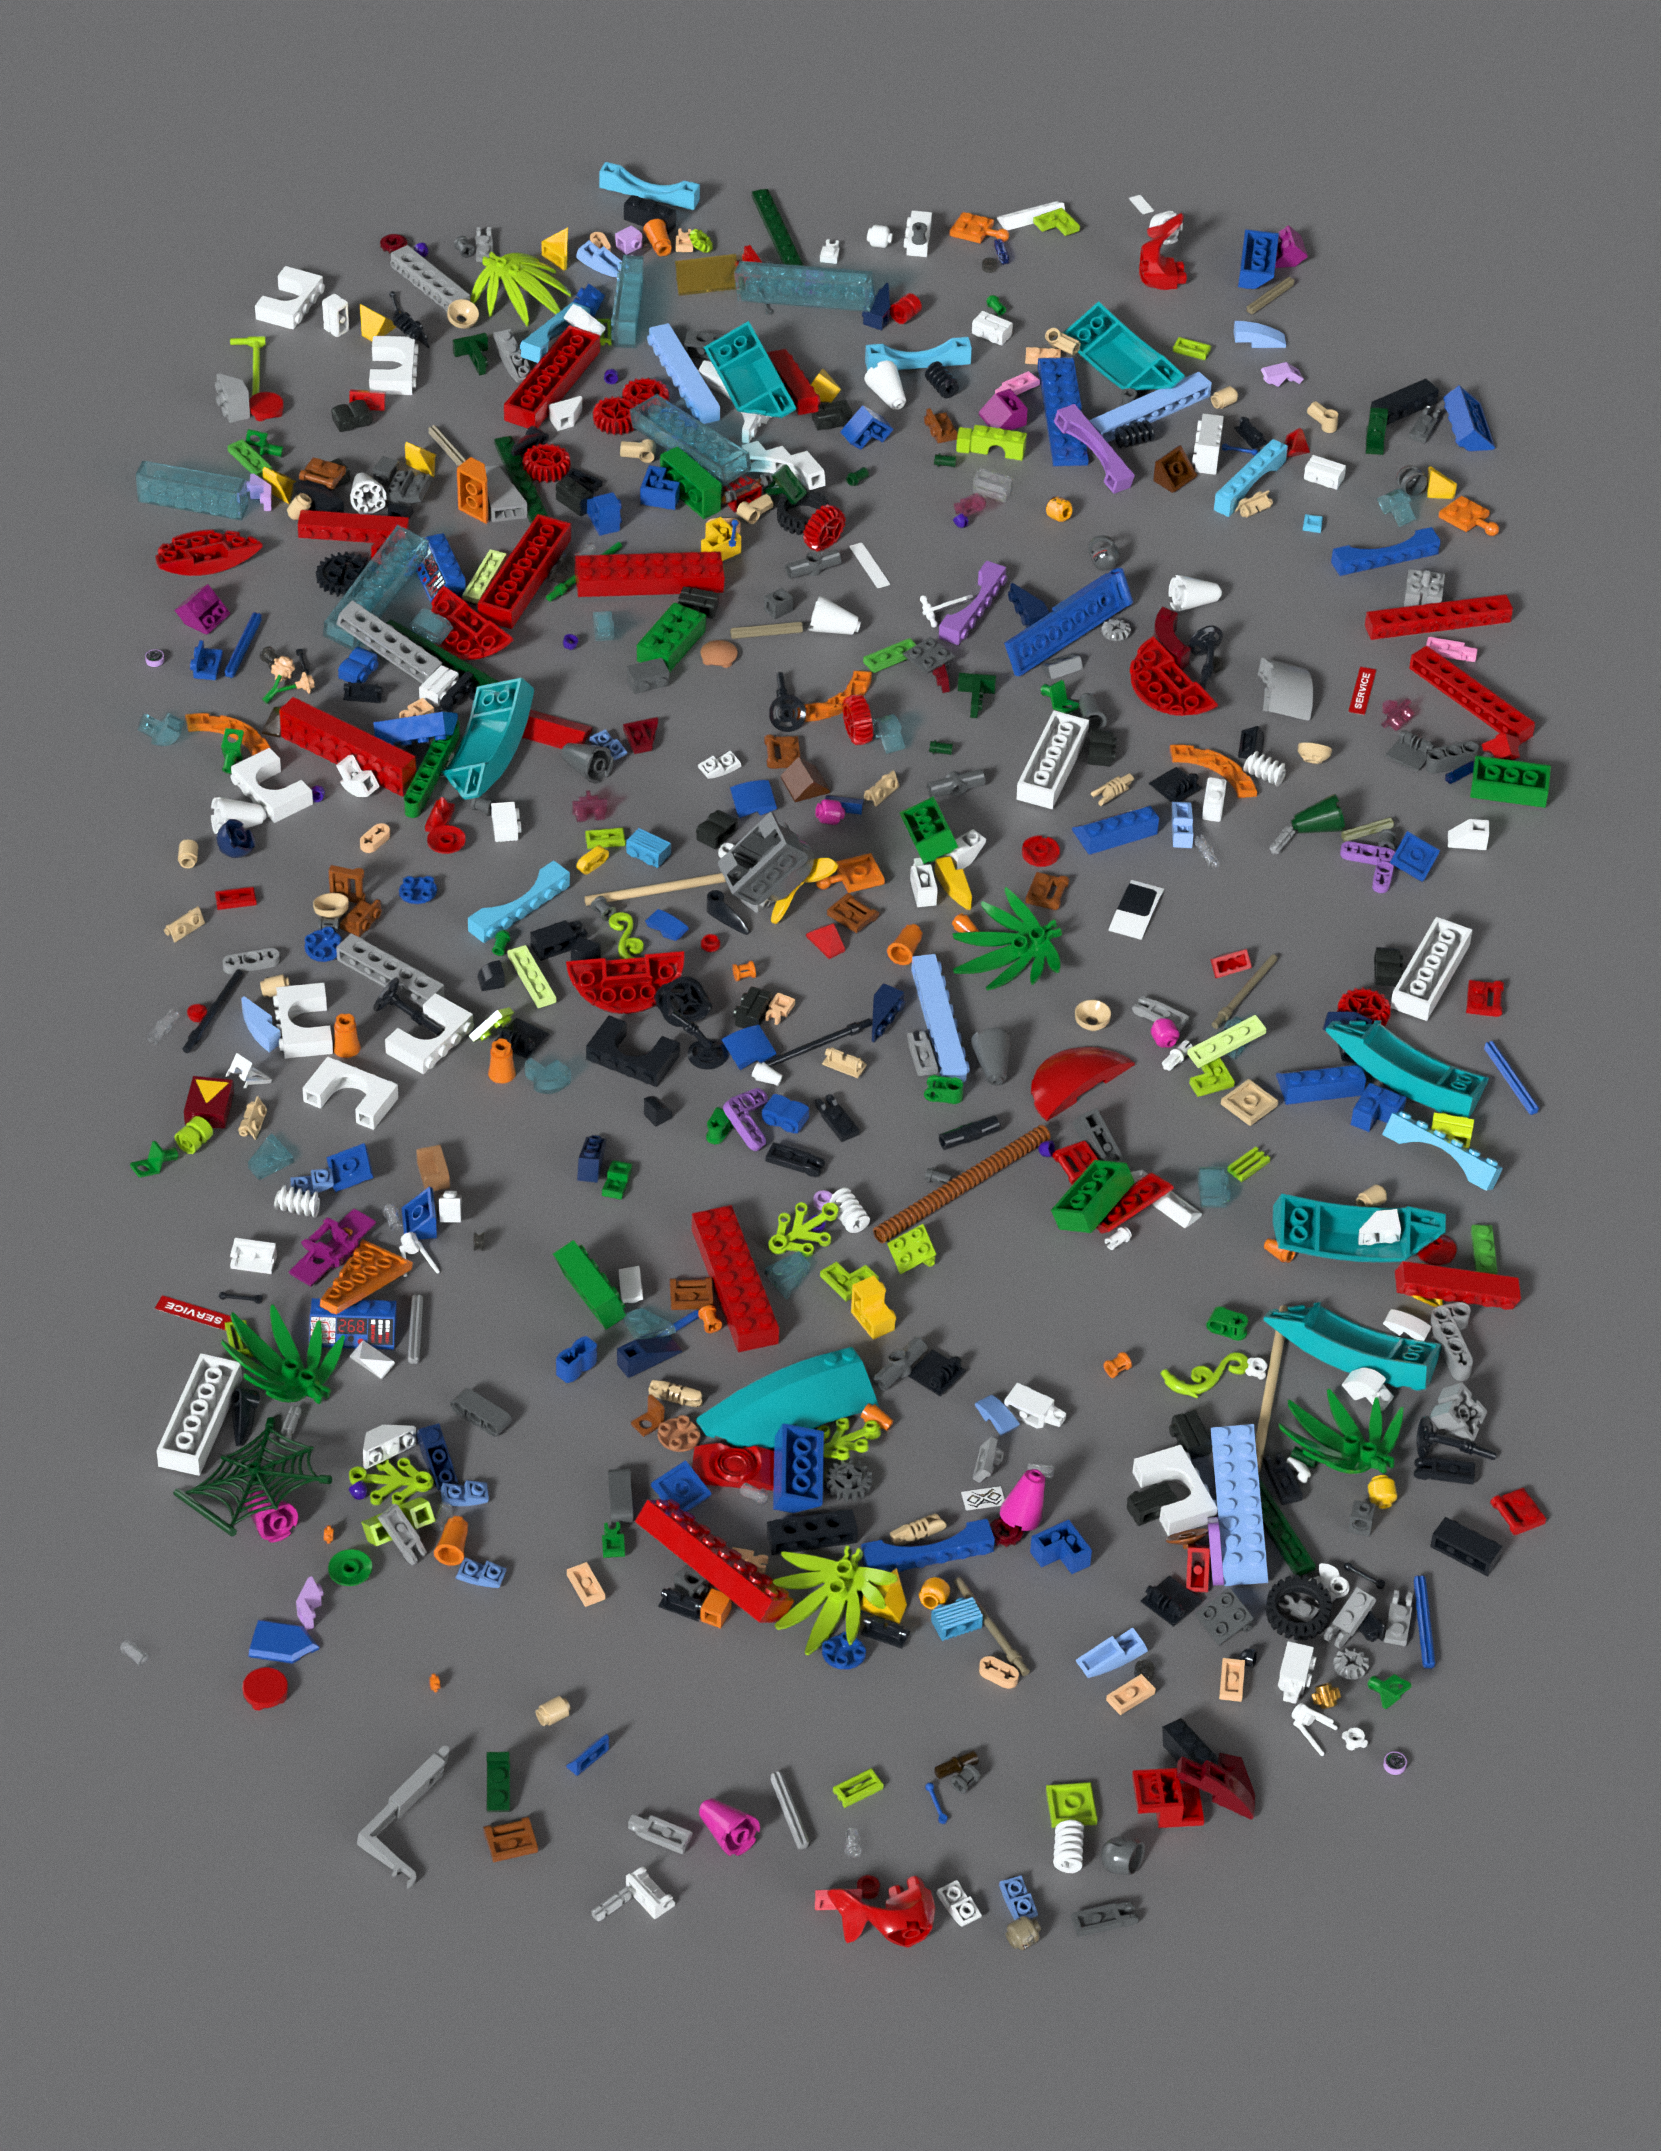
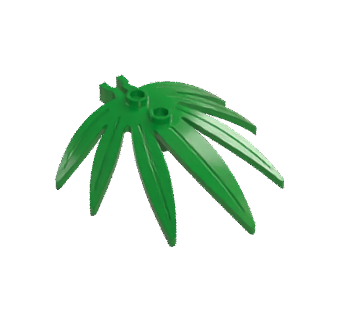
M1007 887L1004 888L1007 900L1019 919L982 901L981 906L996 922L1019 933L960 932L952 934L955 940L975 946L996 947L1008 945L953 969V972L956 974L982 973L1001 968L1016 961L986 986L987 991L998 988L1013 980L1027 967L1032 958L1035 959L1030 972L1031 985L1035 984L1041 977L1045 958H1047L1048 966L1053 972L1059 973L1061 970L1059 955L1050 942L1054 937L1057 938L1062 935L1060 928L1053 930L1057 927L1055 919L1049 922L1048 925L1040 926L1028 907Z
M274 1304L270 1307L271 1326L277 1346L285 1360L234 1312L231 1313V1320L241 1340L251 1354L264 1366L262 1367L222 1339V1346L239 1364L266 1380H259L244 1373L243 1377L247 1381L266 1390L267 1396L281 1402H297L308 1396L313 1398L317 1404H321L323 1397L329 1398L331 1389L322 1385L330 1377L338 1363L345 1335H342L330 1349L318 1369L322 1350L321 1321L318 1320L308 1347L307 1368H304L292 1337Z
M1327 1389L1328 1403L1333 1418L1344 1438L1294 1402L1288 1400V1407L1298 1422L1313 1438L1322 1444L1320 1445L1306 1439L1279 1423L1280 1430L1293 1441L1318 1454L1315 1455L1303 1449V1454L1307 1457L1326 1464L1327 1467L1348 1474L1363 1473L1371 1468L1378 1469L1379 1472L1385 1474L1387 1467L1391 1469L1394 1467V1458L1388 1455L1393 1450L1400 1435L1403 1422V1407H1400L1381 1442L1382 1415L1378 1397H1375L1369 1422V1442H1365L1355 1422L1331 1389Z

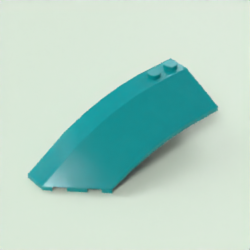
M1099 301L1063 332V334L1081 343L1078 354L1122 390L1126 388L1134 390L1172 389L1185 377L1168 359L1130 331Z
M749 321L703 347L738 412L783 418L797 409Z
M523 678L478 686L476 689L465 734L453 759L447 768L441 771L464 800L481 797L501 777L519 746L527 724L535 690Z
M1381 1020L1374 1021V1024H1366L1365 1021H1350L1349 1024L1344 1025L1340 1021H1332L1326 1027V1032L1359 1066H1362L1373 1077L1402 1095L1434 1108L1440 1113L1447 1112L1457 1117L1464 1116L1469 1118L1474 1112L1489 1081L1488 1077L1453 1067L1415 1049L1381 1025Z
M1281 1193L1273 1205V1227L1279 1249L1336 1260L1402 1262L1412 1257L1446 1232V1214L1409 1206L1406 1208H1375L1339 1205ZM1397 1209L1401 1227L1400 1241L1376 1243L1373 1245L1358 1244L1360 1228L1376 1211Z
M1321 1302L1314 1303V1306L1305 1308L1304 1305L1288 1307V1311L1283 1312L1278 1309H1271L1264 1316V1321L1306 1353L1348 1373L1359 1368L1373 1369L1386 1378L1384 1383L1390 1384L1393 1387L1406 1386L1417 1391L1426 1389L1431 1382L1442 1349V1344L1401 1338L1358 1325L1322 1307Z
M853 1347L818 1355L773 1372L738 1390L697 1417L696 1422L708 1437L715 1438V1436L726 1439L728 1444L740 1448L744 1446H758L770 1450L774 1448L775 1435L783 1423L813 1429L840 1418L862 1413L868 1403L876 1404L877 1406L879 1404L863 1361Z

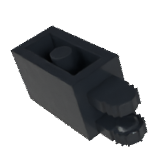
M564 920L530 932L531 947L540 961L571 951L579 937L585 938L588 933L585 928H582L583 925L580 921L568 923Z

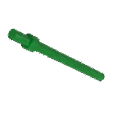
M620 542L615 543L601 555H613L622 548V544ZM575 574L564 583L558 584L546 596V599L551 602L556 597L565 594L567 589L576 583Z

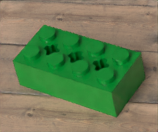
M678 446L660 454V467L666 468V480L680 482L679 499L703 519L721 511L722 485L719 480L715 479Z
M674 602L637 644V662L641 663L662 658L670 673L705 633L706 615Z
M1475 756L1470 798L1545 808L1549 792L1551 766Z
M934 796L899 813L923 864L933 862L938 857L949 854L958 848Z
M1094 1160L1051 1209L1059 1230L1092 1233L1135 1183L1127 1163Z
M572 1240L553 1253L563 1275L605 1330L626 1317L623 1310L626 1306L621 1300L620 1294L614 1286L611 1287L606 1275L598 1270L599 1267L593 1258L590 1259L588 1257V1253L582 1244L578 1246Z

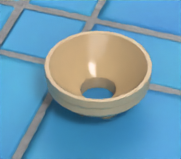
M458 299L449 305L447 317L455 327L466 329L475 325L479 317V311L472 302ZM463 316L466 318V321L459 322L457 317Z
M1315 743L1298 744V753L1304 759L1303 761L1308 763L1320 764L1327 760L1332 753V749L1325 745Z
M327 893L318 896L313 901V908L315 913L324 919L341 918L349 908V901L343 894Z
M1098 1000L1083 1001L1075 1009L1076 1022L1087 1030H1100L1108 1025L1111 1018L1110 1008ZM1092 1019L1097 1021L1098 1023L1095 1025H1090L1087 1023V1021Z

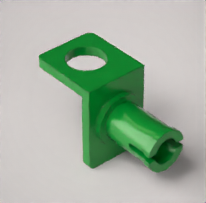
M251 429L247 430L245 442L248 445L261 447L259 454L261 457L266 453L281 458L283 446L268 443L267 433ZM256 435L260 438V441L255 442L251 440L250 436Z
M1060 680L1052 686L1048 684L1042 685L1040 689L1041 695L1051 698L1054 710L1069 714L1079 708V703L1067 699L1064 680ZM1066 705H1072L1070 708H1063Z
M225 729L221 745L225 758L222 771L232 774L231 766L236 764V760L243 761L241 752L244 736L243 730ZM231 734L238 735V740L234 743L228 741V736Z
M152 1141L148 1159L131 1162L130 1167L139 1178L160 1173L163 1162L178 1159V1151L175 1147L163 1150L156 1141ZM138 1166H145L149 1170L141 1171L138 1169Z
M1395 1674L1385 1681L1377 1676H1372L1368 1681V1688L1380 1694L1384 1709L1397 1702L1401 1698L1400 1696L1412 1687L1410 1682ZM1398 1684L1403 1685V1687L1399 1689Z

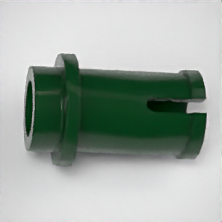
M941 453L935 454L934 465H937V467L939 465L955 467L956 456L940 455Z
M862 467L854 473L850 472L846 477V481L850 486H856L861 480L869 477V472L865 467Z
M934 739V741H930L929 752H932L933 755L934 753L951 755L953 744L936 742Z
M1295 1446L1292 1450L1290 1457L1307 1465L1308 1469L1316 1468L1318 1465V1461L1303 1454V1449Z

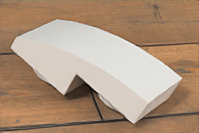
M731 751L717 759L712 756L698 764V768L708 779L726 775L742 767L740 761Z
M634 1266L619 1269L623 1303H636L639 1300H643L640 1267Z
M1393 1309L1389 1311L1383 1322L1385 1326L1399 1336L1406 1332L1415 1340L1420 1341L1425 1340L1432 1327L1413 1315Z
M958 1880L937 1890V1896L961 1927L982 1917L971 1896H966Z

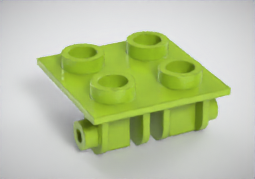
M924 1224L887 1243L900 1274L921 1263L928 1267L935 1264V1256L937 1254Z

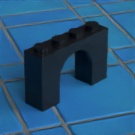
M609 1015L586 1045V1060L658 1087L679 1058L680 1043L661 1036L653 1049L642 1056L625 1055L617 1048L627 1036V1022Z

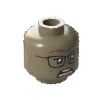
M1023 1915L1007 1925L1005 1936L1014 1949L1026 1950L1039 1941L1040 1936L1038 1932L1041 1930V1927L1035 1918L1030 1920L1029 1917Z

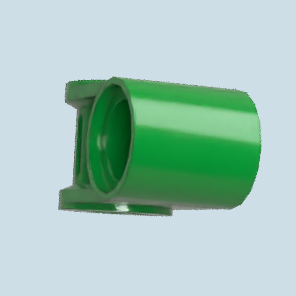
M937 1075L927 1078L926 1083L928 1087L924 1092L926 1100L950 1104L962 1102L963 1082L961 1079Z
M716 1107L712 1116L707 1121L708 1132L706 1140L710 1144L722 1143L734 1127L723 1108Z
M1218 1306L1214 1308L1206 1323V1327L1214 1334L1241 1341L1247 1337V1329L1245 1327L1248 1324V1318L1242 1313Z

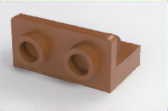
M928 408L926 416H924V422L929 427L931 436L936 439L937 443L957 440L958 433L947 413L934 415L932 410Z
M376 899L372 904L360 900L340 922V929L360 937L381 916L380 900Z

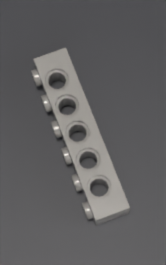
M408 245L391 252V267L413 283L415 287L423 291L425 295L433 299L446 312L449 305L455 300L464 299L470 301V295Z
M353 600L339 613L338 626L423 684L442 665V662L437 657L426 652L421 646L410 641L408 637L397 632L391 625H387L376 615L370 613Z
M352 933L336 947L337 961L384 987L397 977L399 979V986L396 994L421 1008L435 993L445 998L444 985L440 981L434 980L424 972L418 971L409 964L400 961L393 955L382 951L377 946H373Z

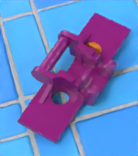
M356 1209L350 1211L339 1223L327 1217L323 1220V1224L308 1239L305 1238L301 1242L302 1246L309 1252L289 1271V1274L312 1287L329 1269L340 1267L354 1253L355 1249L358 1248V1241L376 1224V1221ZM329 1229L331 1230L333 1238L327 1244L320 1241L315 1243ZM318 1258H322L325 1260L321 1264L314 1263V1261Z

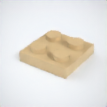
M1248 1079L1221 1099V1105L1251 1126L1276 1108L1278 1100Z

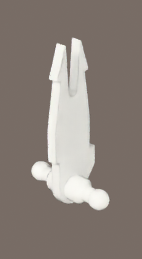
M923 595L920 597V601L923 604L922 613L930 620L931 626L936 628L938 626V622L935 620L936 612L970 601L973 595L955 599L932 607L928 603L927 597Z

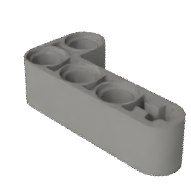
M1463 1302L1435 1307L1430 1321L1431 1331L1436 1342L1442 1344L1441 1353L1453 1378L1459 1381H1465L1470 1377L1473 1364L1471 1354L1459 1331L1467 1327L1471 1311L1469 1305Z

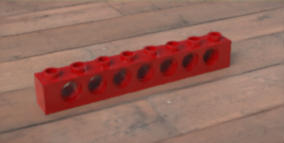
M1504 594L1366 612L1365 628L1370 639L1374 640L1511 622L1513 608L1507 595Z
M1426 645L1411 655L1409 669L1498 733H1506L1517 737L1520 740V744L1533 737L1534 721Z

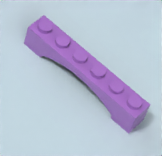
M1075 404L1057 410L1054 423L1063 434L1067 433L1074 436L1095 453L1105 470L1104 483L1112 493L1115 494L1131 488L1135 475L1105 441L1103 436L1094 428L1092 423L1083 415L1082 411Z
M986 560L978 574V585L981 586L979 594L963 610L953 615H946L939 625V639L959 646L962 640L967 638L969 630L975 627L977 619L982 617L985 608L989 607L993 597L998 595L1000 587L1006 584V567Z

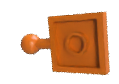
M963 212L949 230V236L981 244L986 235L996 237L1000 242H1006L1009 239V232L1006 229H999L998 231L991 229L994 226V219Z
M1460 496L1439 511V518L1465 532H1468L1476 525L1485 529L1486 534L1489 536H1495L1499 532L1497 523H1487L1484 521V519L1489 517V510L1464 496Z
M869 853L836 861L838 864L836 870L838 874L816 881V886L819 889L825 890L831 884L842 881L847 892L851 893L883 885L885 879L872 854Z

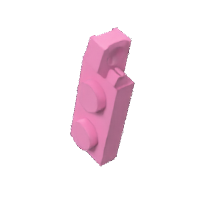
M1028 371L1003 382L1002 386L995 390V393L1011 388L1018 395L1039 386L1040 380Z
M1428 637L1426 645L1442 657L1475 662L1477 657L1476 648L1467 647L1463 642Z

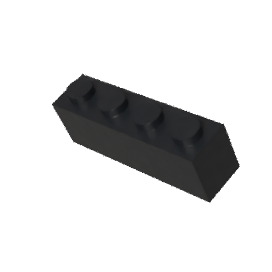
M1425 378L1372 401L1371 407L1388 409L1386 424L1388 425L1425 409L1427 405L1432 406L1436 404L1439 389Z

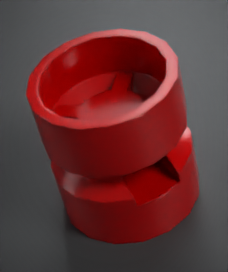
M908 293L891 305L890 315L895 322L904 324L922 310L921 302L916 295Z

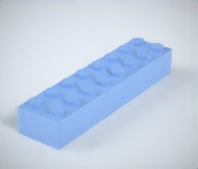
M1254 1424L1212 1427L1211 1437L1224 1586L1268 1583Z

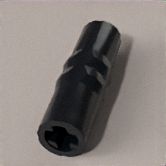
M995 1115L970 1122L967 1125H961L958 1128L939 1134V1143L943 1150L967 1144L999 1132L1000 1124Z

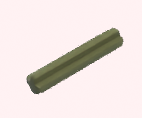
M1388 817L1342 831L1341 838L1344 842L1381 832L1383 829H1391L1394 827V821Z

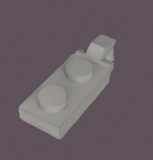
M632 1814L628 1821V1829L636 1832L637 1836L682 1855L692 1838L691 1831L652 1815L643 1819Z

